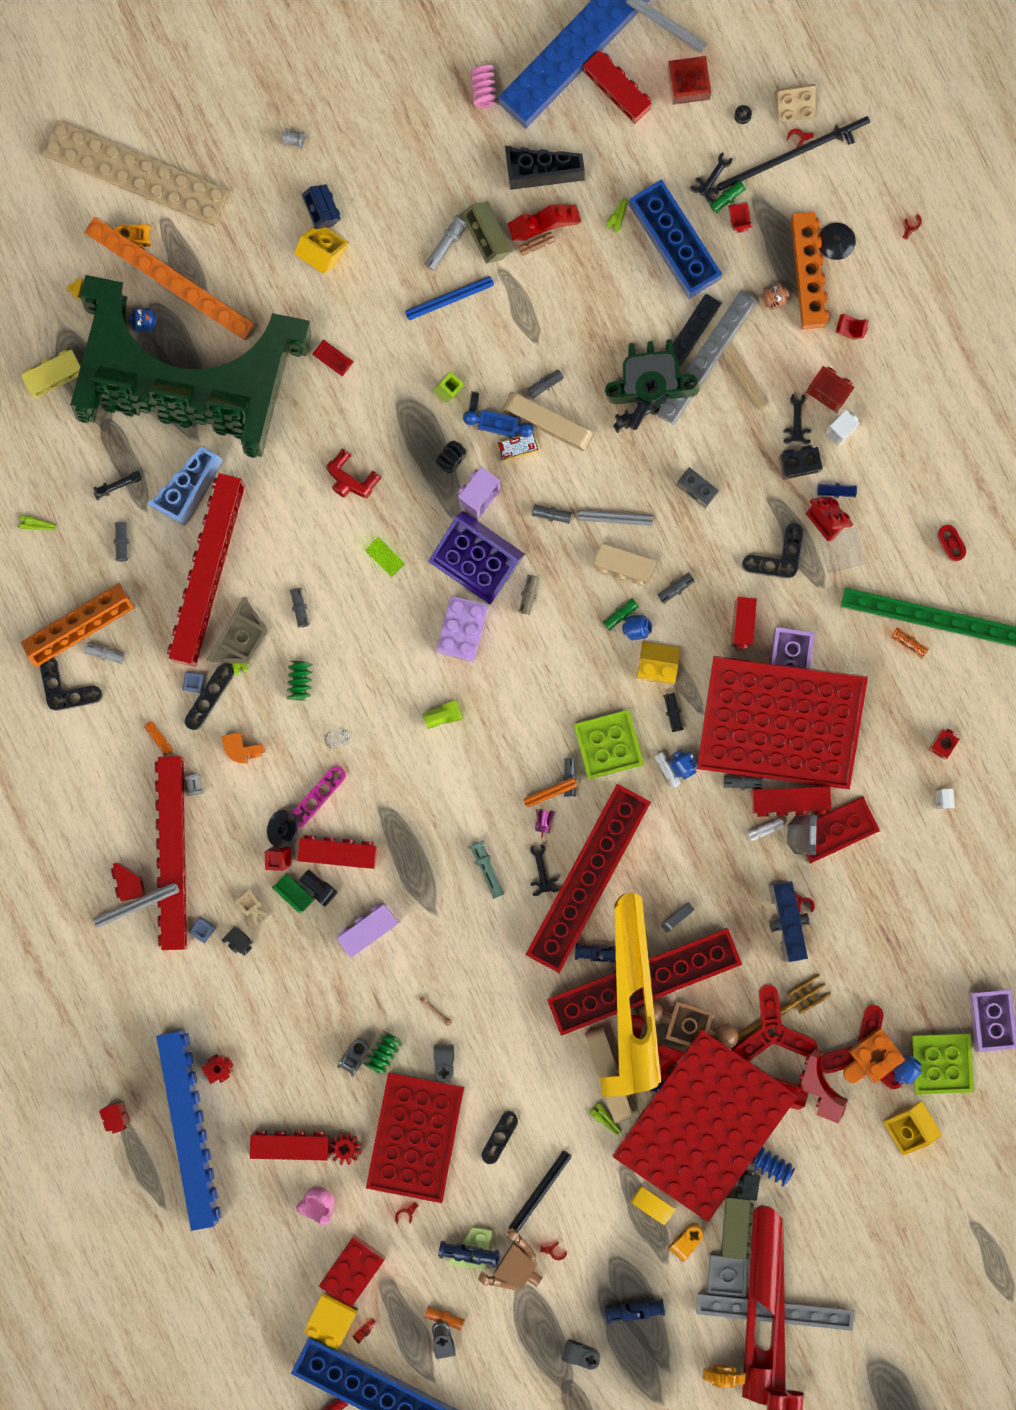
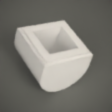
M953 789L935 791L937 809L955 808Z

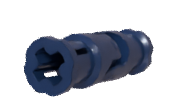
M576 943L575 960L583 958L595 962H608L609 960L611 963H616L615 946L608 947L597 944L588 946ZM601 948L599 951L600 958H597L596 951Z
M442 1240L438 1256L441 1259L447 1257L453 1258L458 1262L463 1260L467 1263L481 1265L482 1263L497 1268L500 1252L499 1250L489 1251L484 1250L483 1247L466 1246L460 1243L457 1245L448 1244Z
M659 1299V1301L625 1303L611 1308L606 1306L605 1314L607 1324H610L613 1321L623 1320V1322L648 1319L649 1316L655 1315L665 1316L663 1299Z

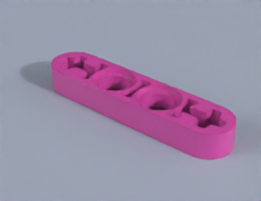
M339 766L332 767L292 812L294 816L296 814L300 815L303 812L300 808L303 806L306 811L311 813L309 816L306 813L302 817L304 821L302 823L297 822L298 827L306 825L345 780L346 773L343 768ZM334 770L336 772L340 770V775L342 777L340 780L336 778L333 781V783L336 784L334 787L331 785V783L325 781L327 777L330 780L333 778L334 775L332 774V772ZM322 784H327L330 788L329 793L326 795H322L319 792V787ZM311 798L317 801L316 808L312 810L306 806L307 800Z

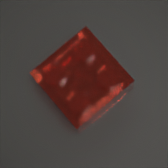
M706 56L668 61L667 71L673 105L710 100L711 86Z
M822 366L806 393L835 413H838L855 387L852 386L853 383L849 379L836 375L837 372L834 369Z

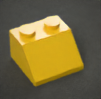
M313 226L301 236L294 254L302 261L313 266L317 271L326 274L334 267L350 242L329 228L315 229Z
M642 641L636 679L674 685L676 682L680 647Z
M923 1101L912 1104L883 1121L903 1156L931 1145L942 1135Z
M322 1293L303 1333L326 1344L328 1347L338 1350L358 1311Z

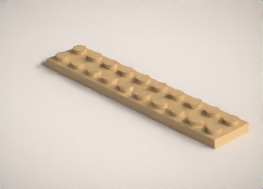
M56 120L42 151V155L214 227L230 193L229 190L59 120Z

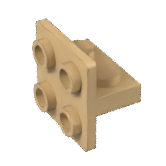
M815 84L782 88L774 91L779 123L814 118L816 116Z

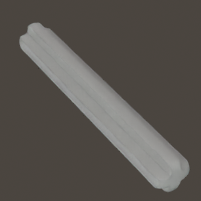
M579 510L578 520L651 526L653 524V515Z

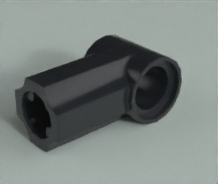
M309 869L298 881L324 907L338 893L331 885L323 882Z

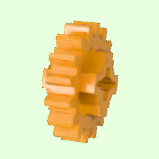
M713 1364V1368L707 1367L703 1369L702 1379L710 1381L712 1385L718 1388H735V1384H745L746 1373L738 1371L736 1367L729 1364Z

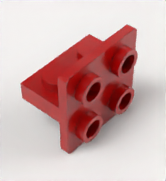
M822 497L812 498L809 501L812 506L805 514L828 542L832 541L844 528H850L854 525L850 520V516L838 506L839 503L836 499Z

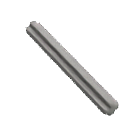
M626 0V4L697 51L703 52L706 48V42L643 0Z
M176 883L170 884L99 915L93 919L95 926L101 927L179 892V888Z

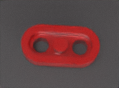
M952 525L942 526L938 530L937 538L946 556L953 562L962 560L966 555V547L957 530ZM944 532L949 533L950 537L948 539L944 537ZM952 550H958V555H954Z

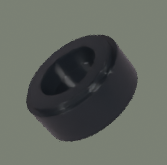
M471 391L469 410H477L478 392Z

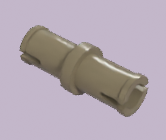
M527 575L526 585L521 593L522 600L518 610L519 613L530 615L533 599H536L535 591L539 577Z

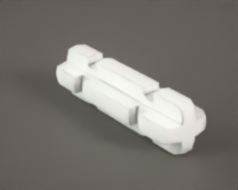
M664 752L655 755V759L660 764L666 779H669L670 786L675 788L680 785L681 782L675 776L670 767V762L666 760L667 757Z
M778 818L773 820L774 822L757 827L756 830L748 831L749 839L753 841L758 839L759 836L763 837L774 832L775 829L784 828L783 820Z

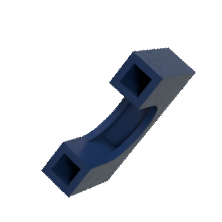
M787 881L769 885L772 904L776 906L781 925L783 941L780 944L784 961L793 962L808 959L793 882Z

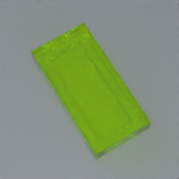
M379 537L365 549L391 577L405 565Z

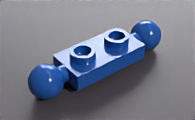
M468 410L463 414L465 424L474 425L478 423L477 429L513 438L516 432H519L520 436L525 438L533 434V426L530 423L518 425L519 418L484 410H481L480 416L473 410Z

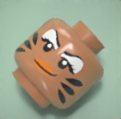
M780 283L763 288V293L760 294L765 308L770 310L785 306L787 298L790 297L787 287H782Z

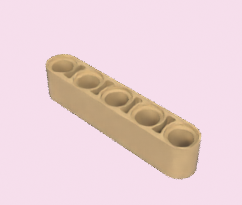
M510 392L502 407V410L509 415L519 418V420L525 423H530L533 427L581 451H585L593 436V433L586 428L514 392Z
M603 1027L586 1032L585 1036L599 1077L619 1075ZM626 1095L606 1097L615 1124L633 1118Z

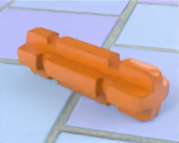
M150 721L145 724L144 728L150 733L157 746L161 747L162 753L164 755L170 754L173 748L169 743L167 744L168 741L160 730L156 729L157 726L154 722Z

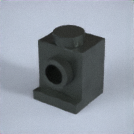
M235 926L221 940L223 943L228 941L230 943L228 947L234 953L239 952L243 956L252 949L250 945L253 941L238 926Z
M745 1170L743 1177H740L738 1189L741 1190L740 1192L736 1191L737 1198L757 1201L760 1176L756 1175V1171Z

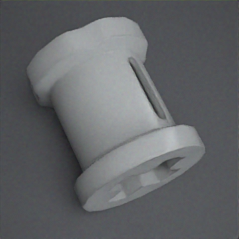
M286 128L283 136V145H295L302 149L305 132H293Z
M201 774L184 777L188 788L187 796L204 793L201 790L200 784Z

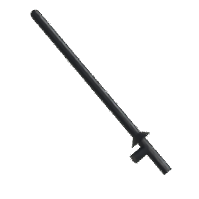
M866 116L842 128L835 124L833 132L717 184V189L720 191L737 183L738 180H746L834 139L843 142V135L848 145L855 143L851 131L869 124L870 120Z

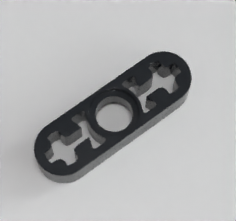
M508 1111L501 1116L482 1151L481 1156L485 1163L494 1164L499 1159L518 1124V1118L515 1113ZM511 1115L513 1116L514 1124L508 1125L507 1130H511L508 1134L504 1129L498 1127L500 1125L504 1127L506 1124L504 1118H508ZM502 1132L505 1135L503 1143H497L494 1140L496 1133ZM490 1142L496 1147H501L500 1150L495 1149V1158L486 1159L487 1155L485 1152H490L493 1147L489 1145Z

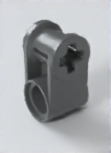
M362 1038L356 1039L341 1058L337 1068H343L351 1073L353 1077L368 1052V1042ZM361 1043L364 1046V1052H356L354 1049L355 1044Z
M453 1044L434 1045L435 1076L441 1082L449 1081L454 1074ZM443 1067L446 1068V1071H449V1075H446V1078L439 1074Z
M443 1321L436 1322L432 1326L436 1359L456 1356L454 1341L448 1323Z
M568 1339L561 1359L569 1364L593 1370L599 1365L600 1354L595 1348ZM591 1355L594 1356L592 1363L588 1362V1358Z

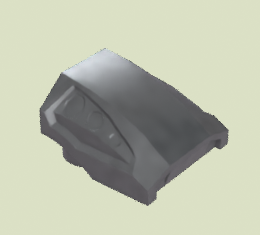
M795 816L788 824L787 845L794 854L816 855L817 816Z

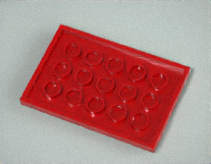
M388 1072L366 1189L437 1203L443 1202L464 1092L463 1086Z

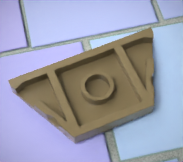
M245 597L242 598L209 654L208 662L250 664L267 635L268 629Z

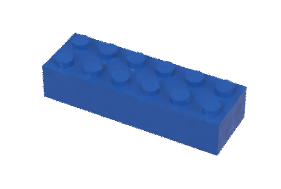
M662 179L629 199V207L688 299L721 280L722 272Z

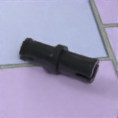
M675 693L663 695L667 708L666 716L669 717L672 732H676L677 729L678 731L684 730L680 718L681 709H678Z

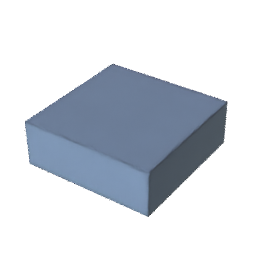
M185 671L182 690L201 693L205 675Z
M199 917L189 933L201 942L206 943L216 927L202 917Z

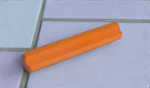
M572 777L524 798L526 807L534 806L577 787L576 779Z

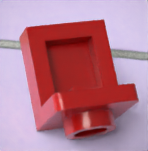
M747 202L728 205L731 228L734 231L742 233L748 231V228L753 227L750 222Z
M840 314L835 333L852 340L863 339L867 334L869 321L866 319L858 320L846 314Z

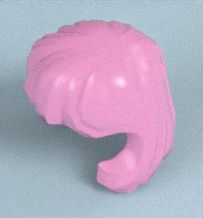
M312 1187L306 1193L303 1200L297 1204V1212L326 1226L332 1216L334 1196L322 1187Z

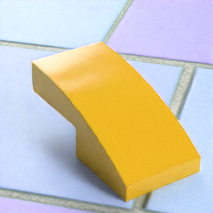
M640 1186L630 1201L663 1225H666L676 1210L643 1186Z

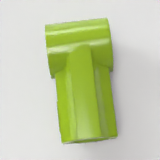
M457 700L422 713L427 729L463 719Z

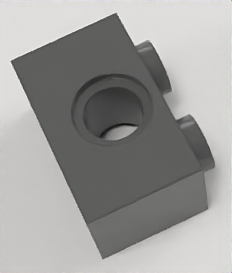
M690 467L676 484L678 488L705 509L719 492L717 488Z

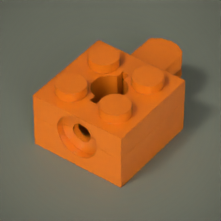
M877 1027L847 1050L854 1061L844 1068L843 1076L850 1083H857L867 1076L875 1084L905 1061V1058L882 1028Z

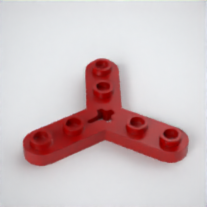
M764 984L758 991L761 1027L732 1048L733 1051L750 1061L772 1044L807 1057L808 1053L811 1054L815 1048L818 1049V1046L812 1037L782 1025L777 988L772 984ZM775 1027V1031L778 1034L782 1035L779 1036L777 1034H772V1036H769V1032L767 1030H772V1028Z
M869 1005L865 1008L857 1043L877 1027L881 1028L884 1013L879 1006ZM854 1045L823 1054L821 1057L822 1071L824 1073L837 1072L853 1062L854 1059L847 1050ZM893 1070L880 1079L890 1089H898L902 1086L893 1077L895 1074Z

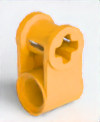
M123 224L116 227V230L121 233H129L128 238L141 247L151 246L150 231L152 226L147 224Z
M697 1224L688 1225L680 1236L671 1243L668 1249L684 1262L702 1241V1228ZM697 1230L698 1237L693 1236L691 1238L690 1231L695 1232Z

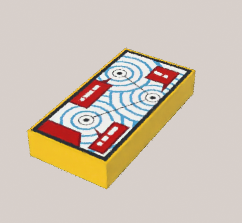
M534 432L527 438L517 436L497 442L502 462L539 451Z

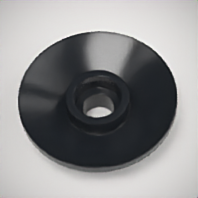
M843 223L828 224L819 234L822 246L819 249L829 259L842 260L848 257L855 248V235L851 228ZM840 237L841 241L836 242L834 238Z
M280 810L270 818L267 826V837L274 847L286 848L294 841L298 831V823L294 814L287 810Z

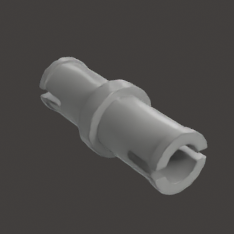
M87 642L84 654L100 657L103 661L106 659L119 664L123 663L125 652H119L109 649V646L105 645L102 647Z

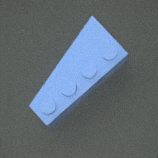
M201 446L184 464L185 466L172 477L173 479L165 487L163 486L159 494L147 504L186 526L223 460L215 453Z

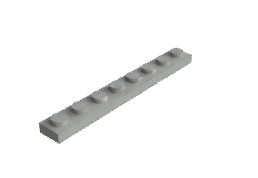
M740 290L684 373L694 375L698 380L699 386L704 382L722 355L723 350L726 349L758 302L755 297ZM694 383L687 384L686 388H692ZM668 397L657 413V416L674 425L693 397L675 399Z
M698 1293L696 1314L747 1319L748 1298ZM756 1302L755 1320L772 1322V1313L759 1302ZM785 1302V1324L853 1331L854 1310Z

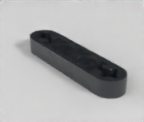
M222 664L217 667L185 718L187 728L198 730L202 727L234 676V671L229 665ZM226 668H228L227 672L229 673V676H224L221 680L225 682L224 685L214 680L216 677L218 679L221 678V669L225 670ZM212 684H218L220 687L219 692L215 695L209 691ZM202 700L209 702V708L205 711L199 708V703ZM196 709L199 713L204 714V716L202 718L199 715L196 720L197 722H199L198 725H193L191 727V722L189 721V719H194L197 714L194 713Z

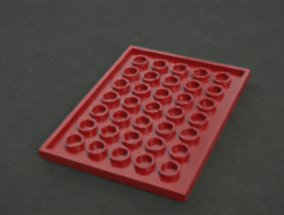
M713 656L697 769L850 790L868 676Z
M701 1029L616 1148L612 1157L709 1222L798 1095Z

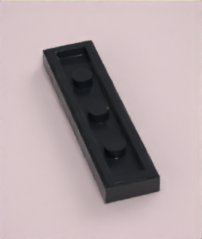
M708 294L704 295L673 343V353L677 357L680 367L722 304Z

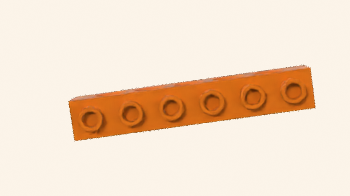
M815 212L794 213L791 216L802 330L824 328L826 322H829V312L825 310L827 293L823 292L825 274L821 273L823 255L819 254L822 242L821 236L817 234L820 222L819 217L816 218ZM808 230L811 236H803L802 231ZM804 249H811L813 255H806ZM812 267L815 273L808 274L806 268ZM815 286L817 292L811 293L807 287ZM816 304L819 310L812 311L809 305Z
M118 583L21 641V644L29 660L35 667H38L135 608L124 588Z

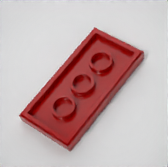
M864 796L817 818L816 855H806L810 864L880 832Z

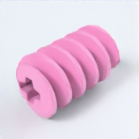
M492 65L477 66L470 72L475 107L490 108L497 104L492 102V100L497 98L496 95L491 94L496 91V88L490 87L495 84V81L489 80L494 77V73L489 72L494 69Z

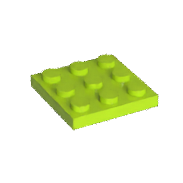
M629 710L573 724L588 780L644 766Z
M970 1033L911 1035L912 1056L922 1065L920 1067L922 1073L914 1081L915 1095L974 1092Z

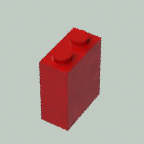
M737 597L734 601L731 647H735L737 651H746V649L753 645L757 598Z

